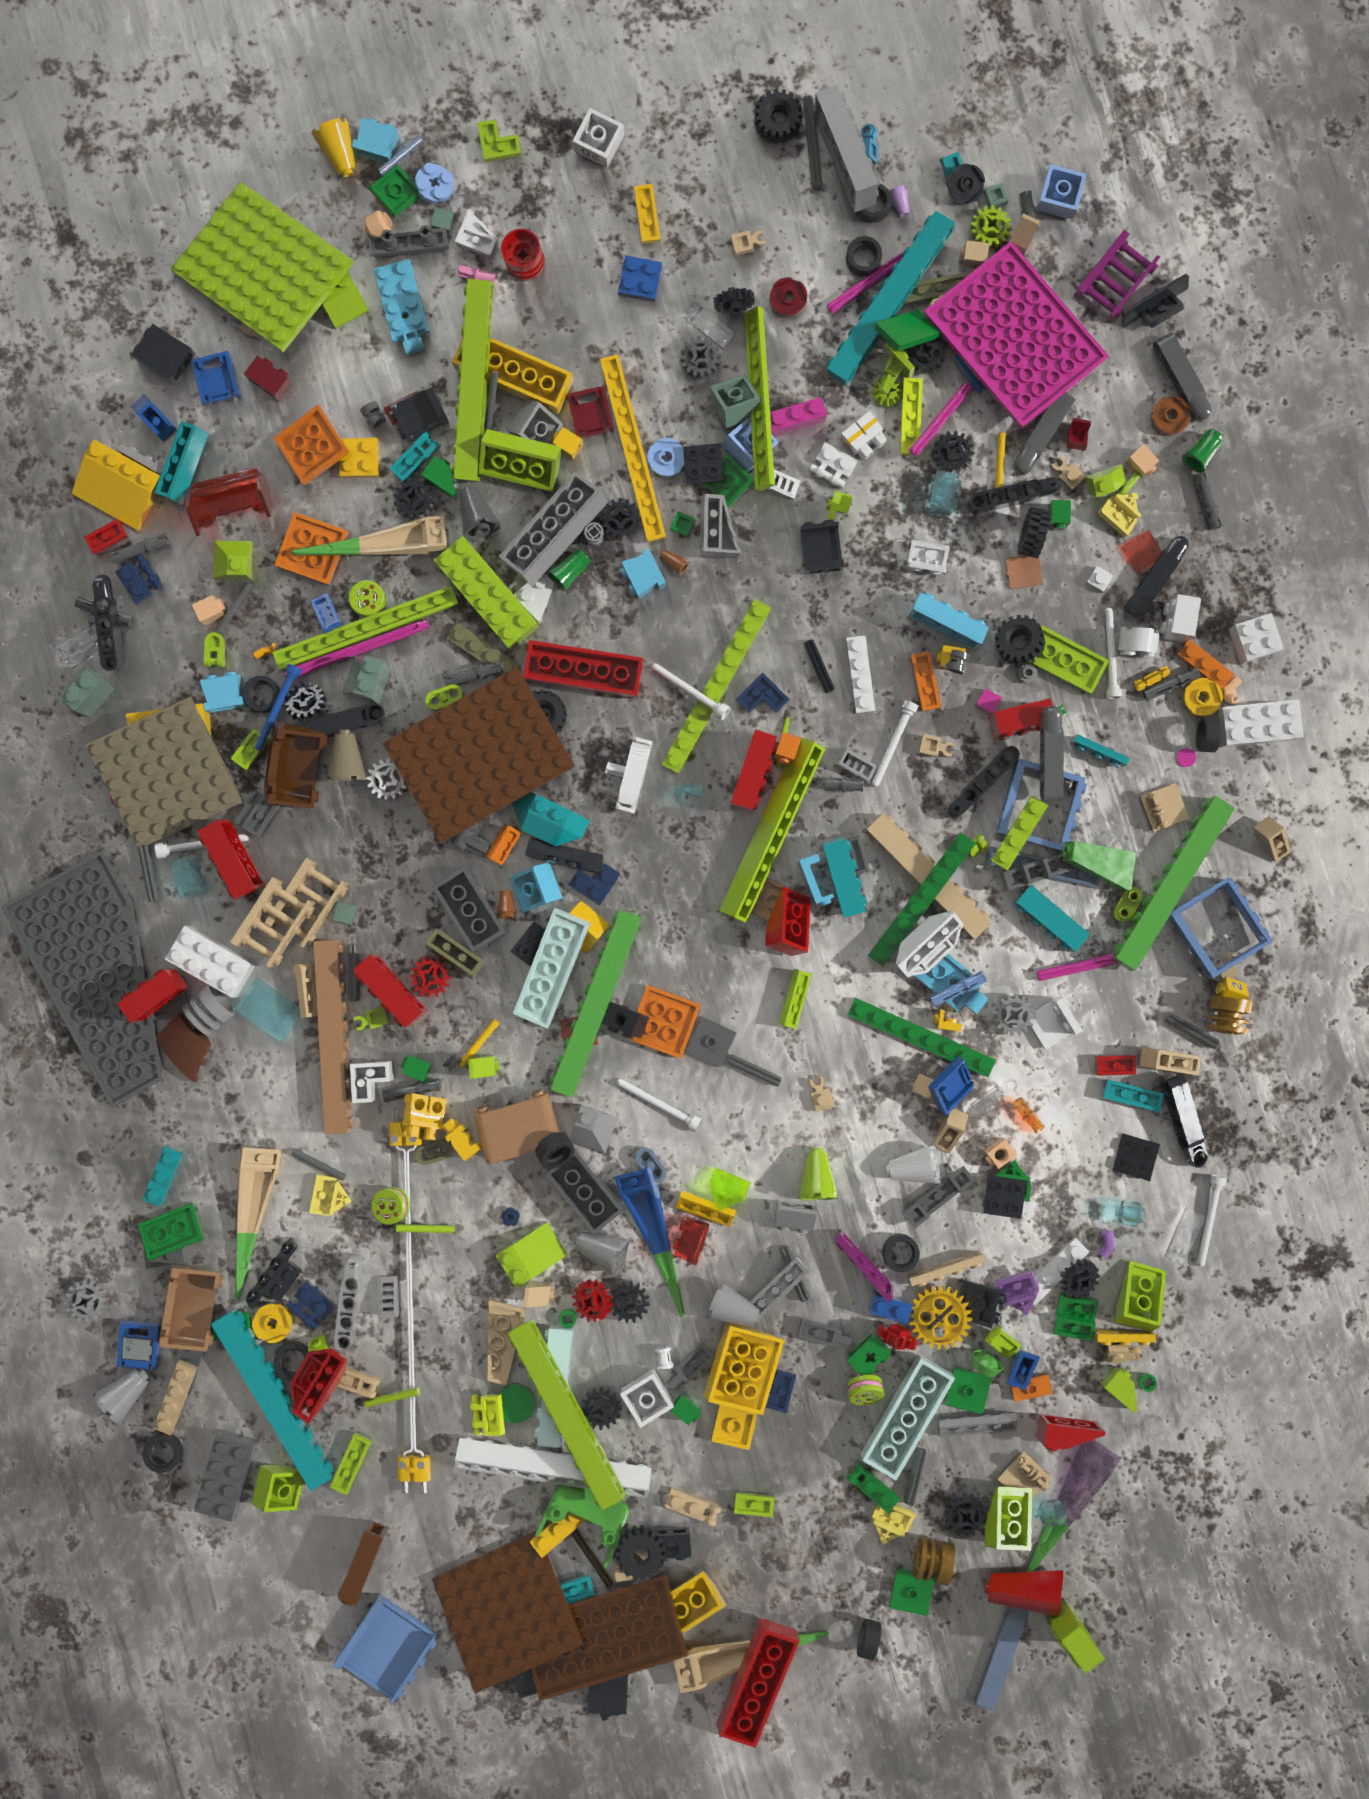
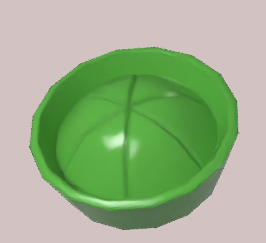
M980 1349L973 1351L972 1366L981 1374L995 1377L1004 1369L1002 1362L993 1354Z

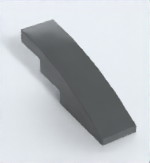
M1063 853L1002 872L1000 876L1005 891H1009L1077 868L1064 862Z

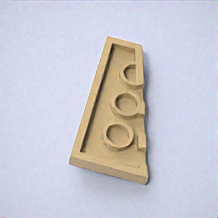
M489 1299L487 1381L507 1385L516 1347H513L509 1341L508 1333L523 1324L526 1308Z

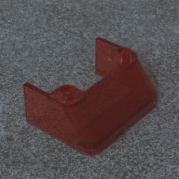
M254 467L197 482L188 487L185 510L196 536H200L201 527L208 528L213 526L218 516L253 508V511L266 513L267 518L271 517L272 504L262 469Z

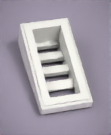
M774 469V479L779 478L777 486H772L765 490L794 499L800 480ZM784 480L786 481V484L784 486V489H781L780 487L782 481ZM793 483L791 492H788L789 484Z

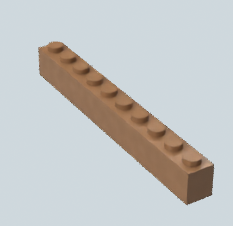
M340 940L313 941L324 1135L349 1133L351 1128L354 1127V1119L350 1117V1109H352L353 1103L352 1097H349L351 1078H348V1070H350V1059H347L349 1040H346L348 1021L345 1020L344 1013H347V1002L343 998V994L346 993V984L342 980V974H345V965L341 963L344 946L340 944Z

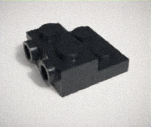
M964 1279L960 1296H964L962 1303H969L965 1307L966 1310H972L971 1313L967 1314V1317L973 1318L970 1322L991 1329L996 1327V1324L999 1325L1002 1318V1313H999L1000 1305L1003 1306L1006 1300V1294H1003L1004 1289Z

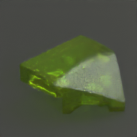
M714 1168L708 1187L720 1211L743 1201L751 1182Z

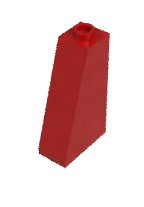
M1064 1571L991 1574L990 1582L986 1581L985 1586L988 1602L1059 1617Z

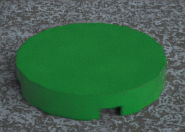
M511 1383L505 1386L499 1393L502 1398L503 1419L505 1421L521 1423L527 1420L533 1413L535 1397L532 1391L523 1384Z

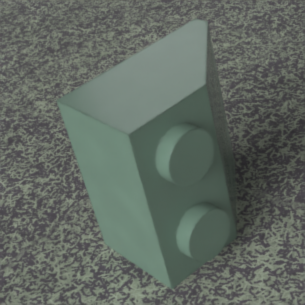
M745 374L710 386L711 404L726 428L744 422L760 403V397Z

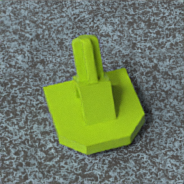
M889 342L883 347V351L888 357V362L878 388L883 394L890 392L894 379H897L901 374L906 378H912L914 366L908 360V355L903 350L897 351Z

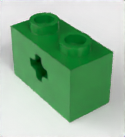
M873 1330L846 1356V1360L860 1376L871 1375L880 1362L884 1363L890 1357L891 1350ZM866 1354H872L873 1358L867 1357Z

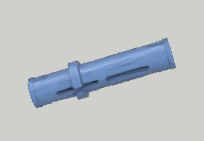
M981 970L931 995L930 999L933 1005L937 1007L964 992L972 991L976 986L987 982V979Z

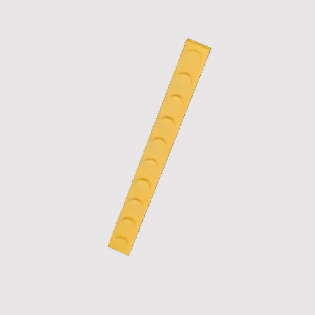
M619 355L601 358L600 363L640 510L647 543L665 539L666 535Z

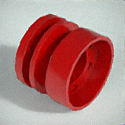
M522 228L512 230L505 235L501 242L500 251L508 272L514 278L523 281L534 279L541 274L545 266V257L538 237L532 231Z

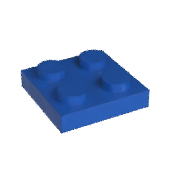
M625 255L618 295L655 302L662 262Z

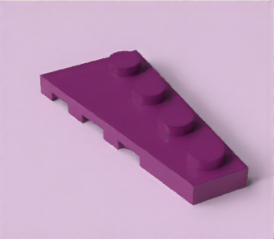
M840 1230L835 1235L837 1247L847 1253L850 1261L858 1266L864 1276L873 1284L884 1299L889 1302L894 1298V1285L854 1242Z

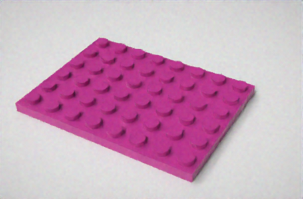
M1011 241L923 312L925 317L941 332V336L1020 429L1109 358L1104 349Z

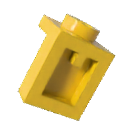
M938 1009V1013H934L933 1024H936L937 1029L961 1032L962 1024L957 1023V1019L946 1018L944 1022V1010Z

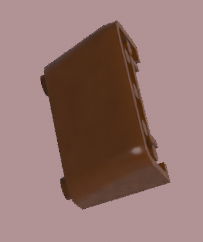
M273 722L264 781V796L268 804L314 808L315 802H318L319 791H316L315 788L319 752L327 745V736H325L323 731L284 722Z

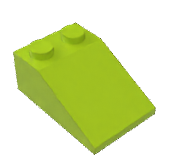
M546 1222L500 1250L496 1257L517 1289L567 1256V1253L549 1223Z
M1128 1261L1117 1301L1115 1322L1149 1332L1161 1327L1166 1280L1165 1270Z
M995 1488L985 1524V1547L1031 1550L1032 1488Z

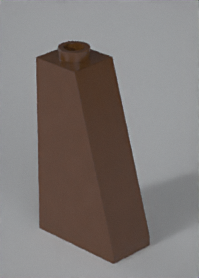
M371 1520L365 1529L337 1597L343 1604L356 1606L389 1527Z

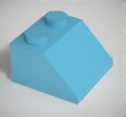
M550 863L531 867L510 877L522 913L562 899Z

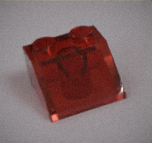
M687 1215L686 1220L682 1219L679 1230L681 1234L679 1238H675L672 1248L675 1249L674 1255L696 1266L709 1231V1223Z

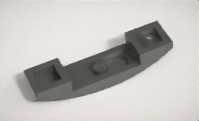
M962 1166L920 1196L903 1214L915 1229L956 1194L963 1192L972 1185L975 1180L967 1169Z

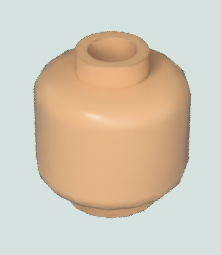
M377 210L364 218L365 225L363 230L368 237H379L382 231L386 229L391 231L392 222L386 212L383 213Z

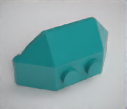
M532 792L518 799L513 804L521 830L554 846L582 838L590 820Z

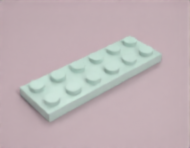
M553 909L513 1011L514 1015L547 1029L550 1027L591 924L590 922L560 909Z

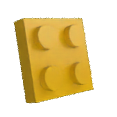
M342 438L350 453L339 460L340 477H379L378 438Z
M719 1405L711 1441L749 1450L757 1414Z

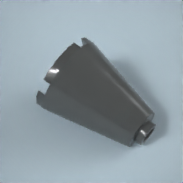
M464 487L460 492L463 534L466 540L479 542V538L485 537V539L493 537L500 531V521L476 487Z

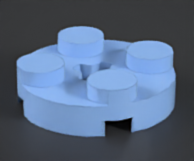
M427 163L416 174L415 188L420 198L430 204H437L441 201L445 202L452 194L453 176L442 166ZM430 181H436L439 187H431Z
M662 438L650 447L648 463L652 472L665 478L680 474L684 468V453L678 441L672 438ZM668 453L672 460L665 462L661 457Z

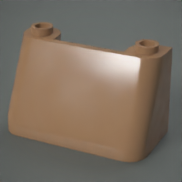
M535 1090L528 1100L494 1110L491 1107H487V1105H482L473 1112L486 1164H493L535 1152L536 1146L544 1137L552 1133L561 1132L548 1090Z
M179 1264L171 1265L159 1347L207 1351L208 1346H212L214 1334H210V1326L216 1291L218 1287H222L223 1276L220 1275V1271Z

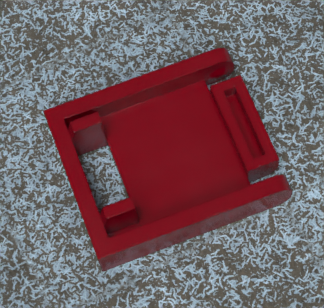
M604 386L567 394L575 432L578 437L581 438L580 432L584 433V438L607 433L606 426H609L610 432L614 431ZM596 394L597 401L584 404L578 403V398Z

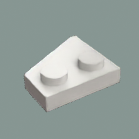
M468 209L455 244L491 258L498 242L497 237L487 229L482 221H479L472 210Z
M544 573L533 587L526 583L514 596L534 619L540 623L555 584Z

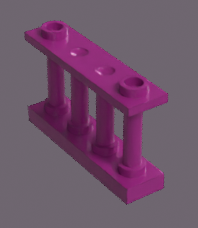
M1126 230L1122 231L1074 294L1079 300L1083 295H1089L1110 311L1111 315L1107 319L1109 323L1113 318H1119L1124 310L1122 307L1148 273L1152 275L1159 266L1156 263L1160 256L1157 255L1150 262L1128 245L1129 242L1126 240L1130 233ZM1118 251H1124L1146 268L1140 277L1116 259L1115 254ZM1107 265L1114 267L1135 283L1129 292L1105 274L1104 268ZM1095 280L1103 282L1123 298L1118 306H1115L1093 289L1094 286L1092 284Z

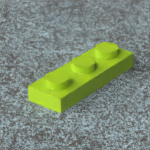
M794 969L779 1025L797 1029L812 976L811 973Z
M354 1433L329 1488L346 1496L348 1495L373 1441L372 1439L359 1433Z

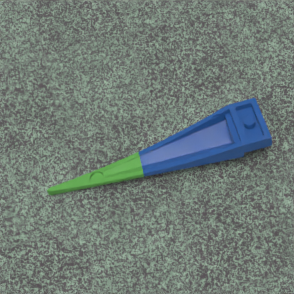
M648 1167L616 1175L614 1178L619 1195L642 1233L663 1275L678 1312L683 1317L685 1313L661 1198L651 1168Z

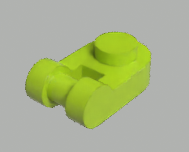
M209 633L204 641V666L211 667L212 665H217L224 668L226 664L225 639L219 633ZM212 652H217V658H212Z

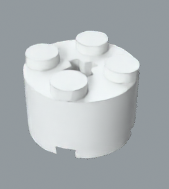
M1121 627L1118 646L1120 655L1132 656L1135 653H1139V657H1154L1158 651L1160 630L1154 631L1151 628L1132 627V629Z

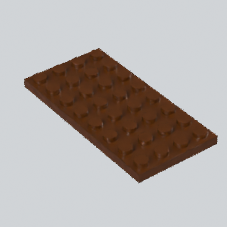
M667 1575L569 1604L584 1644L531 1668L538 1698L541 1701L688 1657Z

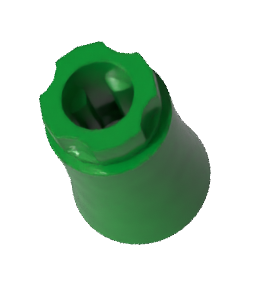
M1209 429L1182 456L1184 464L1197 473L1204 472L1209 461L1224 441L1222 434L1214 429Z
M578 549L557 566L550 569L548 574L561 589L567 591L574 580L586 569L591 560L581 549Z

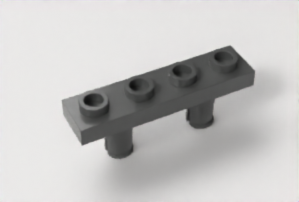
M423 225L419 231L392 234L390 230L386 229L382 231L379 237L372 238L370 236L374 258L449 249L446 228L430 229L429 226Z

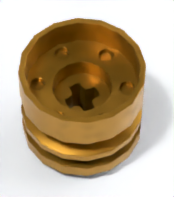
M1211 995L1209 1008L1217 1010L1218 1014L1208 1015V1018L1216 1019L1217 1021L1216 1024L1207 1023L1206 1028L1225 1034H1248L1249 1029L1240 1028V1024H1250V1021L1242 1019L1241 1016L1242 1014H1251L1253 1001Z
M920 1537L913 1556L914 1579L921 1580L923 1576L924 1581L928 1582L933 1573L934 1583L948 1586L951 1582L955 1566L956 1551L954 1543L940 1541L937 1549H935L934 1539H929L927 1543L926 1537Z

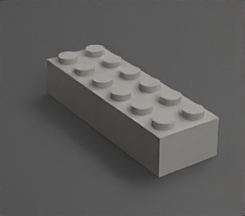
M836 85L815 93V118L854 212L876 205L880 181L878 175L873 173L871 158L866 156L865 144L858 137V127L856 124L853 125L851 110L846 108L844 93L840 92Z
M575 471L499 555V558L510 570L533 587L608 503V500L600 489Z

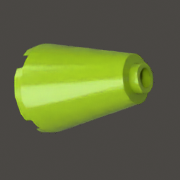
M811 1148V1151L807 1152L799 1191L800 1200L837 1199V1191L826 1151H823V1148Z

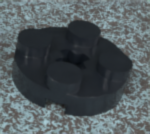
M961 164L951 171L946 181L949 195L960 205L971 204L982 196L985 177L978 166ZM963 180H969V189L963 187Z

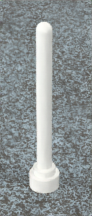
M1106 608L1105 621L1110 684L1108 690H1106V698L1118 699L1122 698V689L1117 685L1112 608Z
M656 663L652 665L653 671L711 708L717 718L720 720L726 718L730 711L729 706L724 703L717 704Z
M905 700L902 705L903 714L872 781L873 787L879 786L909 717L916 713L919 707L913 702Z
M247 834L239 835L242 842L248 841L249 836ZM200 841L176 845L155 844V852L158 859L166 858L167 855L174 852L206 848Z
M617 1080V1085L685 1122L689 1130L693 1132L696 1130L701 1120L700 1117L696 1115L688 1116L625 1080Z
M1211 1175L1210 1177L1212 1192L1197 1260L1199 1267L1205 1265L1220 1189H1223V1186L1226 1185L1227 1178Z

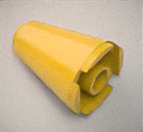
M336 118L320 124L318 131L314 128L312 135L336 173L344 178L353 175L356 167L348 120L344 118V122H341L340 118Z

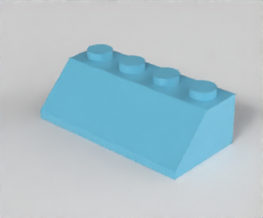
M920 593L908 617L974 651L982 645L989 627L985 626V622L979 619L973 620L968 617L969 614L962 610L956 611L952 609V606L947 602L942 601L940 603L929 593Z

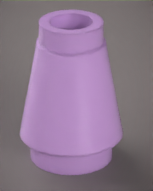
M904 185L891 189L892 203L899 217L909 214L908 190L905 189Z

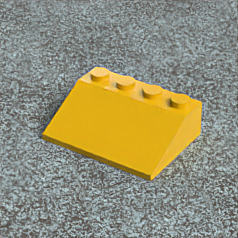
M93 439L84 454L72 494L139 531L159 496L154 491L160 475Z
M724 1322L704 1391L707 1401L763 1415L785 1340L754 1328Z

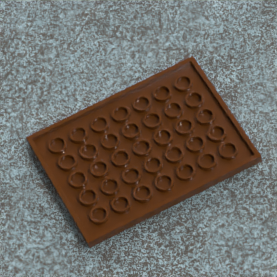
M517 667L382 743L441 844L575 767Z

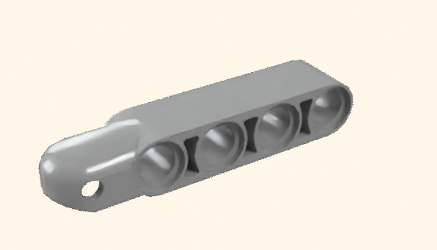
M352 1254L345 1264L344 1279L341 1282L334 1336V1347L340 1352L347 1351L355 1341L363 1266L362 1258L357 1254ZM348 1279L355 1281L356 1286L354 1288L348 1286ZM346 1298L353 1301L352 1307L345 1304ZM348 1318L351 1321V1326H345L342 1319ZM345 1337L348 1339L349 1344H341L340 1338Z

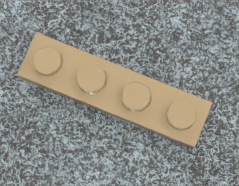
M979 1251L907 1275L911 1286L921 1287L927 1284L926 1281L932 1279L939 1281L945 1278L944 1275L950 1273L957 1275L962 1273L965 1268L975 1269L982 1266L981 1263L986 1261L984 1255Z
M183 1360L177 1362L153 1429L170 1436L172 1435L198 1368L197 1366Z

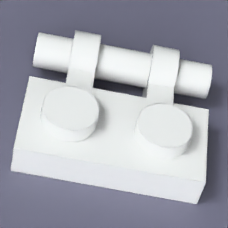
M825 442L815 461L821 463L820 467L812 464L809 471L813 472L819 479L822 477L829 481L830 485L843 489L846 482L840 479L841 475L849 478L858 460ZM826 467L835 471L836 474L832 475L825 471Z

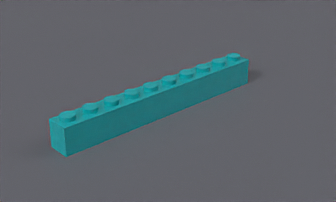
M936 210L932 216L929 215L926 218L922 231L916 233L911 247L905 249L900 263L897 262L894 265L889 279L886 278L883 281L878 295L875 294L872 297L867 311L863 310L858 324L852 326L847 340L841 342L836 356L831 357L826 365L828 376L847 387L881 337L874 329L876 322L896 316L904 301L909 297L916 284L953 233L955 227L953 220Z
M235 1307L215 1319L211 1325L309 1490L312 1491L332 1478L334 1467L324 1457V1450L321 1445L315 1442L313 1431L309 1427L307 1428L304 1421L293 1413L291 1395H287L284 1390L283 1381L281 1378H277L274 1373L273 1364L267 1361L264 1356V1349L260 1344L256 1343L252 1329L247 1328L244 1323L245 1318L243 1314L237 1311Z

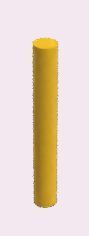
M1004 432L998 433L995 488L1003 487L1006 433Z
M496 1019L491 1021L459 1061L458 1065L464 1068L468 1064V1059L476 1054L500 1024Z

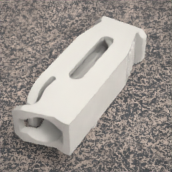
M634 737L626 766L607 763L605 773L623 778L615 809L630 813L636 811L653 745L652 741Z

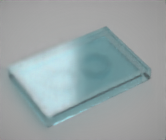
M259 978L254 980L234 1009L281 1042L284 1041L300 1018V1009L297 1004Z

